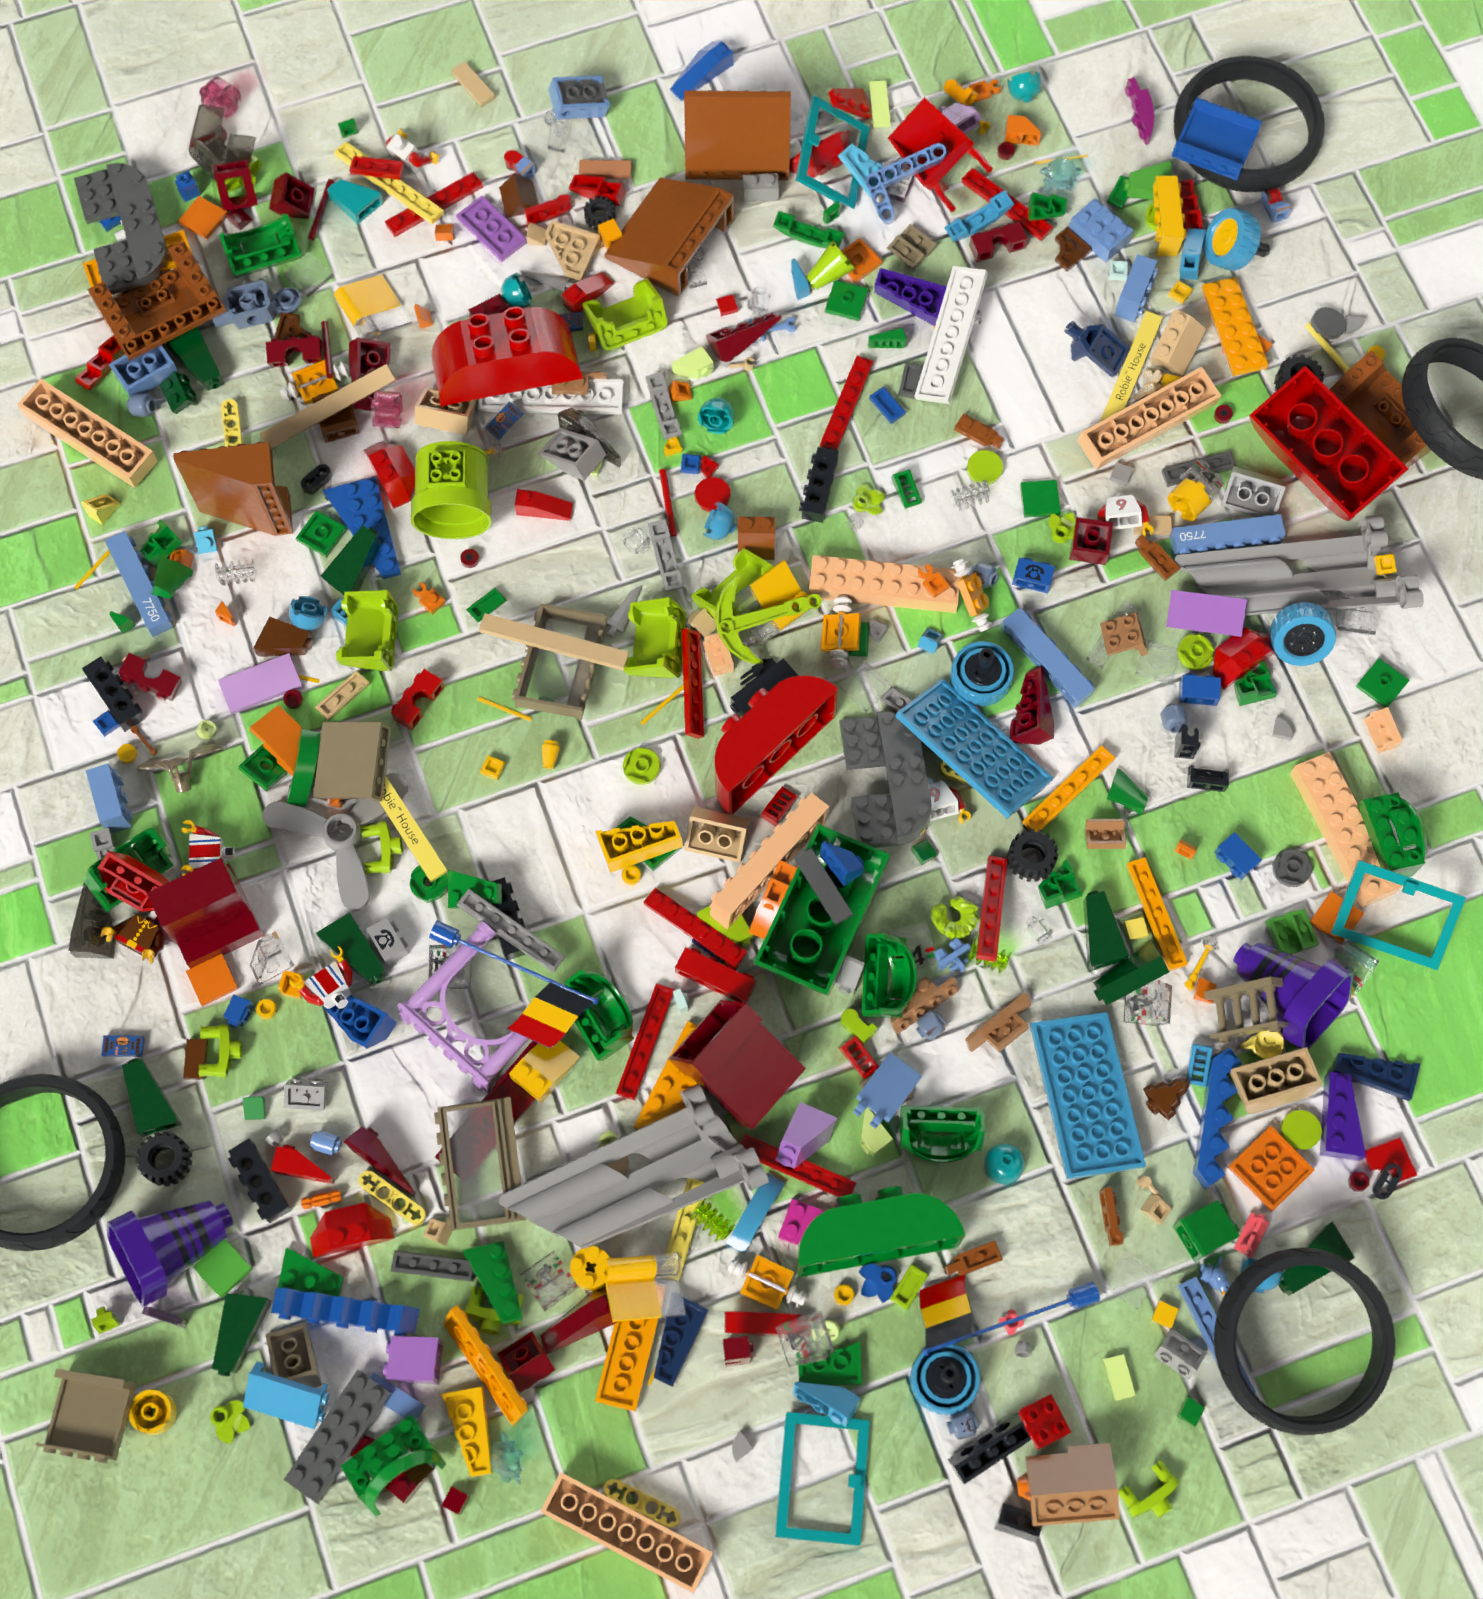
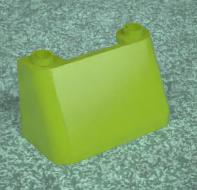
M648 279L641 280L634 285V297L602 309L601 304L597 300L582 303L584 312L603 349L610 351L660 332L667 326V317L662 298Z
M743 548L735 555L733 559L735 570L711 592L707 588L702 587L694 592L691 597L700 608H706L707 613L715 620L716 604L722 590L734 577L739 575L741 578L736 589L735 602H732L733 616L761 610L758 601L754 599L750 592L749 585L772 569V564ZM724 623L722 628L727 630L728 625Z
M388 590L344 592L341 607L348 615L345 646H341L336 651V660L343 666L392 671L398 624L397 602Z
M670 597L630 603L628 617L636 625L633 657H628L624 672L629 676L679 678L682 673L683 664L682 630L686 628V613L684 609Z

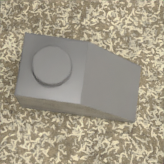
M846 956L836 982V987L839 988L840 992L844 994L855 993L863 975L865 963Z

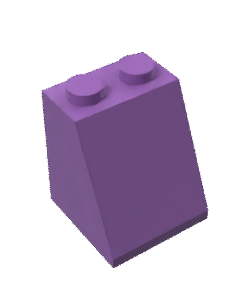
M799 1102L782 1139L776 1161L784 1166L796 1168L829 1142L837 1117Z
M391 1336V1341H388L386 1346V1354H389L388 1362L384 1363L383 1375H386L388 1381L438 1385L444 1342L435 1337Z

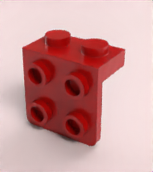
M1052 1394L1023 1407L1018 1412L1037 1449H1041L1072 1433Z

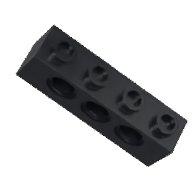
M817 447L816 453L812 454L811 464H813V467L808 470L807 479L809 483L808 485L805 484L803 490L805 500H801L799 511L802 512L801 519L823 523L838 463L839 451ZM811 499H817L818 501L813 502Z
M100 656L82 668L124 732L144 720L141 716L143 710L139 704H133L131 699L134 697L128 688L125 690L122 688L121 685L124 682L118 674L114 676L111 672L115 669L109 660L105 662ZM104 677H108L107 680L102 681ZM118 691L117 694L111 695L112 692ZM128 705L125 709L120 710L122 706Z
M505 877L491 881L501 884L502 897L507 898L505 903L494 904L493 906L506 915H512L514 921L526 928L523 918H518L516 913L520 911L517 900L512 901L510 895L514 893L511 882L506 883ZM499 936L507 960L526 955Z
M250 1138L228 1151L231 1156L228 1160L234 1169L238 1168L240 1174L237 1176L242 1185H247L250 1191L247 1194L252 1203L256 1202L259 1206L257 1212L262 1220L266 1219L269 1223H272L292 1211L257 1147ZM252 1160V1167L244 1169L245 1162ZM262 1177L261 1185L254 1186V1180ZM268 1194H271L272 1200L269 1203L264 1204V1197Z
M1017 1413L947 1460L957 1477L965 1485L1032 1439Z

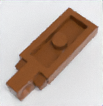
M964 413L954 427L956 432L984 447L993 445L1000 449L1003 445L1004 438L999 436L997 431Z
M1143 535L1136 539L1135 544L1139 548V553L1164 581L1180 570V567L1156 541H1148Z
M1106 1187L1099 1192L1105 1232L1108 1234L1109 1246H1118L1123 1244V1233L1119 1231L1118 1227L1120 1225V1216L1116 1213L1115 1209L1117 1198L1115 1192L1112 1191V1187Z
M994 1240L958 1254L957 1257L953 1258V1264L945 1266L947 1276L958 1272L959 1276L967 1275L998 1263L1003 1258Z

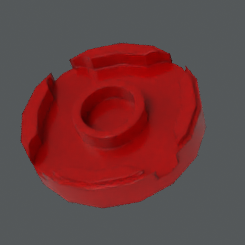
M708 477L701 480L694 491L696 503L701 509L711 512L712 509H717L718 506L715 505L717 502L727 506L731 499L730 487L724 480L717 477Z

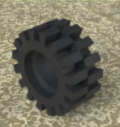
M595 196L594 200L590 198L589 202H586L584 206L586 224L590 228L593 226V229L597 230L598 225L611 219L615 220V205H613L612 200L609 201L607 197L604 200L603 196H600V199ZM597 210L607 212L604 216L600 217L593 214Z

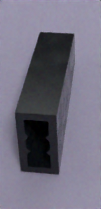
M783 658L731 696L730 708L735 714L743 717L751 709L748 703L757 691L765 688L769 692L779 682L799 675Z

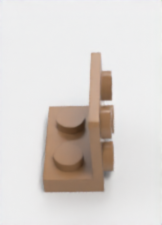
M1136 612L1100 623L1108 656L1133 648L1138 650L1141 656L1148 654L1141 622Z

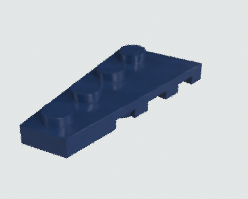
M1338 1053L1332 1072L1350 1074L1352 1081L1410 1101L1413 1097L1421 1064H1407L1404 1061L1395 1060L1392 1062L1385 1061L1382 1058L1370 1059L1360 1055Z
M671 1292L654 1373V1379L671 1387L674 1386L709 1311Z

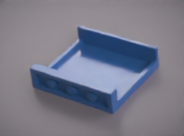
M1196 97L1182 133L1175 143L1172 157L1238 180L1262 121Z

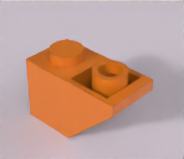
M1007 116L1005 142L1027 144L1030 146L1039 145L1041 131L1025 116Z

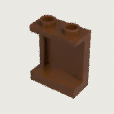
M334 392L327 394H319L316 397H313V404L333 394ZM352 405L320 422L325 443L360 434Z

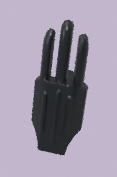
M773 658L762 659L763 664L753 665L751 670L740 677L742 680L753 673L743 680L740 685L746 684L754 677H759L775 665L776 662Z

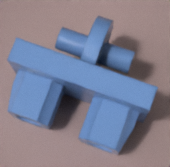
M956 938L949 943L950 948L953 950L951 954L948 955L944 948L934 952L939 971L950 966L951 972L958 969L962 973L965 971L964 964L968 962V959L964 957L960 960V958L967 955L971 947L968 943L964 945L959 938Z

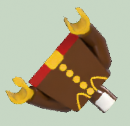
M153 910L150 911L146 919L136 914L134 917H130L113 927H104L101 931V937L107 935V942L112 941L113 936H116L115 939L119 944L141 955L142 961L147 958L149 963H154V957L164 949L163 931L156 925L159 920Z

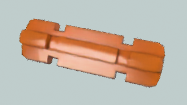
M334 1190L331 1193L326 1192L313 1195L312 1198H302V1208L306 1210L312 1208V1206L318 1207L331 1204V1201L334 1203L342 1200L341 1192Z

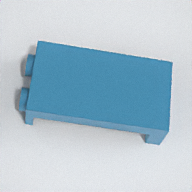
M257 1361L249 1372L243 1407L315 1429L317 1424L324 1420L326 1410L323 1408L329 1398V1393H327L328 1384L324 1383L321 1389H316L264 1372L265 1363Z

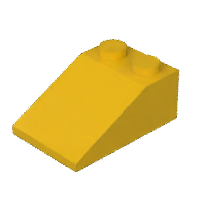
M561 1041L552 1048L538 1043L519 1061L509 1075L514 1082L542 1104L581 1057Z

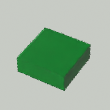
M354 118L337 123L342 138L358 133Z
M837 201L823 211V222L826 225L840 216L841 205Z

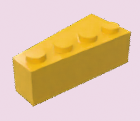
M1156 176L1153 184L1154 208H1157L1155 210L1154 224H1158L1155 242H1159L1156 256H1177L1183 239H1186V229H1183L1185 217L1184 213L1181 212L1183 200L1179 195L1181 183H1178L1177 176Z
M675 821L649 824V826L639 827V825L625 829L612 828L609 831H595L610 873L683 847L682 838Z

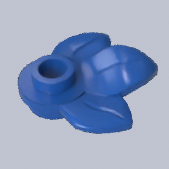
M876 1264L865 1265L859 1270V1274L866 1279L861 1288V1295L865 1297L878 1295L882 1303L888 1301L893 1295V1284L897 1279L896 1271L890 1266L879 1267ZM884 1273H888L890 1275L889 1280L883 1279Z

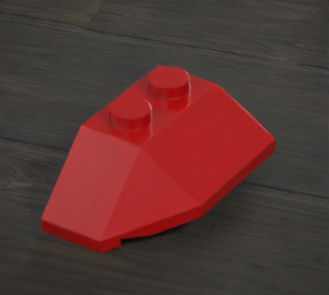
M849 130L837 132L821 140L817 147L812 145L807 175L815 178L843 164L838 155L850 144ZM801 152L796 157L790 159L789 171L791 173L797 174Z
M379 442L364 449L363 451L393 509L410 502L415 488V468L403 446Z
M1244 627L1242 637L1232 636L1216 647L1212 676L1221 678L1223 690L1257 667L1259 663L1275 654L1270 634Z
M108 851L98 866L103 884L107 883L106 892L140 912L154 910L147 892L169 882L162 874L133 857L121 853Z
M366 1202L326 1211L310 1237L314 1258L395 1239L391 1218Z

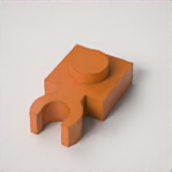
M994 79L989 84L984 80L969 85L971 89L979 94L974 102L991 98V93L999 94L1001 86L994 87L998 85V80Z
M926 564L927 573L922 572L921 569L918 570V576L925 579L923 586L933 598L949 589V584L939 572L932 573L933 569L930 564Z
M420 582L422 591L418 592L412 589L413 594L417 598H421L419 603L433 615L446 601L433 588L427 591L426 585Z

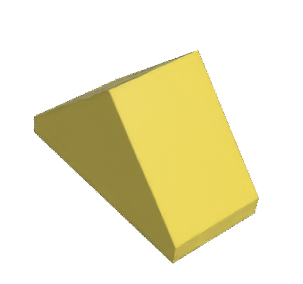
M107 494L82 501V506L88 516L102 525L120 505V502Z

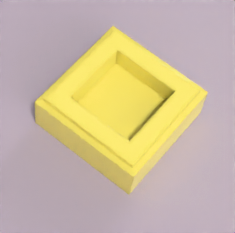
M1144 917L1124 921L1129 941L1149 936Z

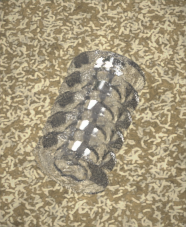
M983 480V482H976V485L973 483L969 484V488L968 486H963L962 490L961 488H956L955 492L950 490L949 494L953 506L962 511V505L969 509V503L975 507V501L979 505H982V499L989 503L990 489L987 481Z
M253 558L251 564L245 559L244 565L238 560L237 566L234 565L233 561H230L229 567L223 562L222 568L219 567L218 563H215L216 577L222 586H225L227 582L229 585H232L234 581L240 584L241 579L244 583H247L249 579L251 582L256 580V566Z

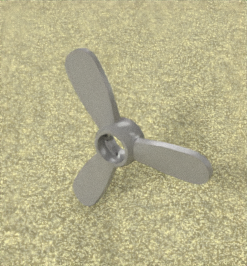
M398 773L387 774L386 777L402 800L408 792L406 779ZM360 799L349 814L337 813L328 819L307 809L283 802H273L264 808L263 821L272 829L296 835L323 837L326 845L336 852L337 881L343 905L351 911H359L367 906L370 900L369 886L365 870L355 848L362 839L361 826L369 825L386 814L379 802L370 799ZM340 824L350 825L353 832L347 840L337 842L331 837L332 831L336 826Z

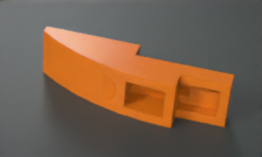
M779 860L761 899L749 933L765 939L797 867Z

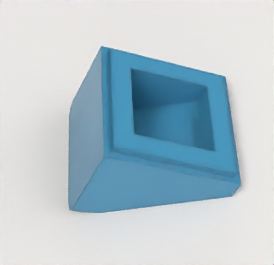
M927 627L919 640L918 647L934 654L944 635Z

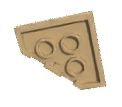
M551 220L546 230L545 238L564 275L578 281L583 280L601 239L600 235Z

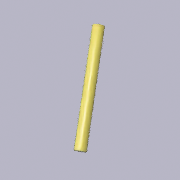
M1309 322L1305 328L1343 373L1346 374L1350 368L1325 338L1321 337L1322 335L1319 332L1317 334L1314 331L1311 322Z

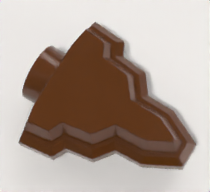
M1183 1077L1174 1079L1170 1083L1163 1081L1157 1085L1151 1083L1143 1088L1149 1099L1145 1102L1146 1106L1154 1115L1160 1113L1169 1121L1176 1114L1175 1109L1181 1104L1180 1097L1187 1092L1190 1081Z

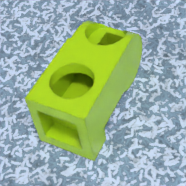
M846 1009L841 1015V1025L852 1036L856 1035L863 1045L877 1033L878 1028L873 1023L867 1026L854 1009Z

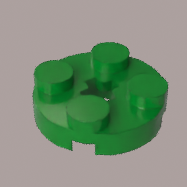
M419 865L412 871L410 878V889L414 896L426 903L443 897L448 890L447 873L434 880L432 886H425V880L428 877Z

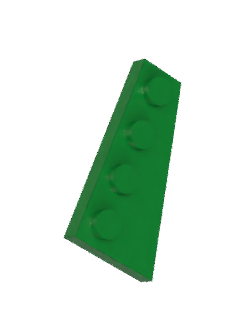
M504 1241L464 1249L463 1254L468 1259L471 1269L481 1283V1287L488 1296L490 1304L501 1324L522 1320V1313Z

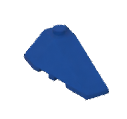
M712 41L697 52L672 85L670 91L680 101L684 100V91H697L734 65L733 51L723 41Z
M352 995L346 998L348 1004L344 1008L340 1009L335 1005L327 1009L323 1006L350 1040L366 1049L387 1040L397 1024L387 1013Z

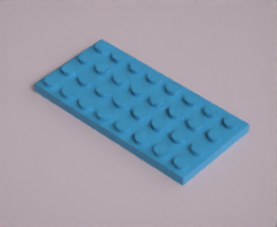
M944 679L930 687L895 715L900 722L1007 819L1047 787L1054 779L977 708L965 700L964 697H961Z
M1104 1012L1031 1023L1030 1029L1066 1180L1144 1168L1146 1163L1108 1013Z

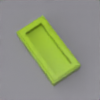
M911 1264L890 1297V1300L903 1309L908 1310L929 1274Z

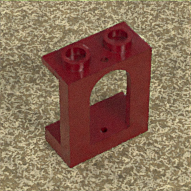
M248 159L213 165L223 211H232L243 207L250 208L258 205ZM242 176L246 195L229 198L225 179Z

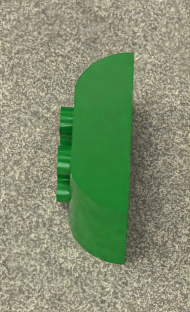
M817 824L805 851L812 848L853 915L835 925L798 867L755 958L754 965L825 996H829L837 982L846 956H849L885 873L890 854ZM827 842L851 851L855 856L858 855L864 863L863 874L846 886H843L820 857L821 844Z
M901 1186L880 1189L877 1191L878 1197L874 1201L863 1203L861 1194L841 1196L836 1199L837 1205H835V1208L826 1210L818 1215L806 1228L799 1246L797 1278L958 1248L965 1237L964 1228L958 1216L944 1202L933 1196L921 1193L903 1195Z

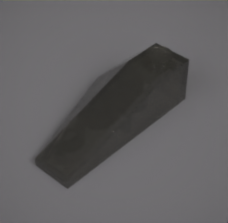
M571 407L558 413L560 428L597 439L606 453L604 459L620 468V455L582 411Z
M85 883L83 884L72 926L68 951L75 958L114 959L116 936H113L110 942L106 941L107 935L101 937V931L104 927H113L110 911L106 912Z

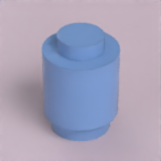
M323 1131L314 1132L311 1137L310 1147L314 1148V1151L333 1156L340 1151L342 1141H339V1136Z

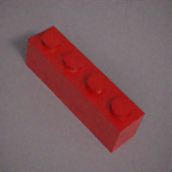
M685 947L675 966V973L736 1002L748 1003L756 987V980H754L752 975L745 972L743 974L737 972V969L729 964L718 963L719 960L712 956L706 957L701 955V952L691 947L689 949Z

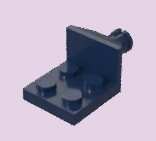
M1074 321L1068 323L1064 333L1073 339L1070 344L1071 359L1076 361L1087 356L1109 376L1115 377L1131 348L1103 324L1081 328Z

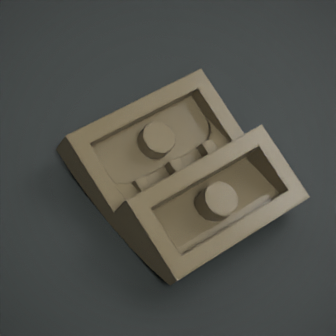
M909 224L900 236L897 235L887 249L914 270L935 250L937 244L913 225Z

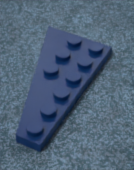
M376 477L322 490L353 536L362 525L368 529L372 527L379 533L377 537L381 540V544L372 564L382 579L401 575Z

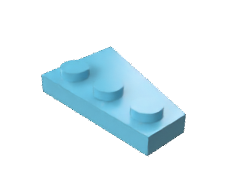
M850 144L838 157L869 197H871L866 186V177L870 173L883 168V165L879 162H874L869 158V155L855 145ZM890 171L886 174V178L891 179L895 174ZM876 178L872 179L870 186H876L879 180Z

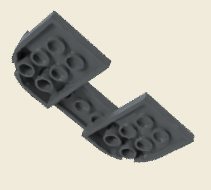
M122 163L106 164L107 169L74 178L87 224L116 216L121 217L127 240L93 249L102 282L104 281L111 295L139 288L153 282L160 276L159 272L163 267H166L168 262V249L149 184L145 176L138 169Z
M888 711L877 712V716L839 720L846 770L884 766L886 768L890 793L851 797L857 841L874 848L899 846L913 842L928 828L931 819L932 804L921 741L895 717V713Z

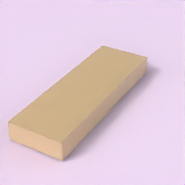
M465 61L451 70L452 75L481 107L495 99L494 93Z
M356 670L317 704L315 709L329 722L370 685V682Z

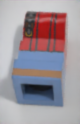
M508 150L504 154L508 170L515 171L519 176L530 179L536 173L534 163L519 152Z
M1277 188L1261 193L1262 203L1273 223L1288 218L1291 207L1288 203L1284 202Z

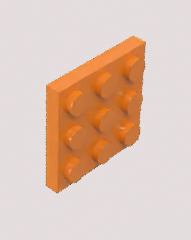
M1269 1126L1228 1166L1233 1174L1271 1212L1315 1171L1272 1126Z

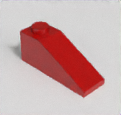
M603 272L576 282L562 293L563 306L571 313L581 312L584 310L582 303L596 300L612 287L614 282Z
M517 489L514 504L516 515L571 521L572 502L533 490Z
M283 1144V1147H276L271 1171L274 1174L334 1184L335 1180L299 1151L295 1150V1146Z

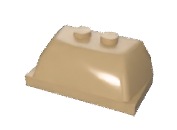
M1307 1047L1237 1067L1230 1071L1245 1110L1249 1114H1255L1308 1098L1322 1085L1321 1078Z

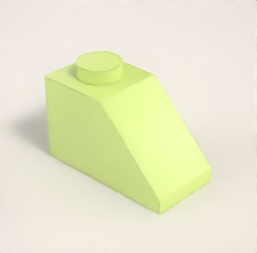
M702 346L671 363L672 373L678 376L700 379L709 376L713 372V361Z
M867 1107L863 1116L860 1141L862 1144L860 1146L867 1155L871 1154L874 1157L890 1145L893 1138L881 1123L876 1129L869 1125L875 1115Z

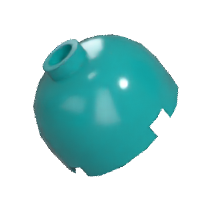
M1031 72L1012 76V81L1008 79V89L1011 96L1016 100H1022L1023 103L1033 101L1032 98L1036 97L1042 88L1041 73L1035 72L1036 75H1031Z
M516 272L503 281L501 286L502 294L500 295L510 307L526 308L533 304V302H529L532 296L525 281L521 282L519 280L521 276Z
M711 398L704 402L700 408L698 422L701 427L704 425V427L708 428L707 431L710 433L724 434L728 429L732 428L735 413L728 401L721 398Z
M1002 1143L988 1151L984 1161V1169L987 1176L993 1182L1009 1185L1015 1183L1022 1176L1025 1169V1160L1022 1152L1017 1147Z

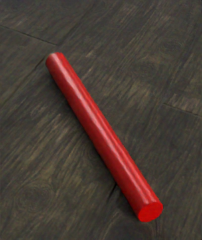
M660 469L659 474L670 537H675L677 532L666 469Z

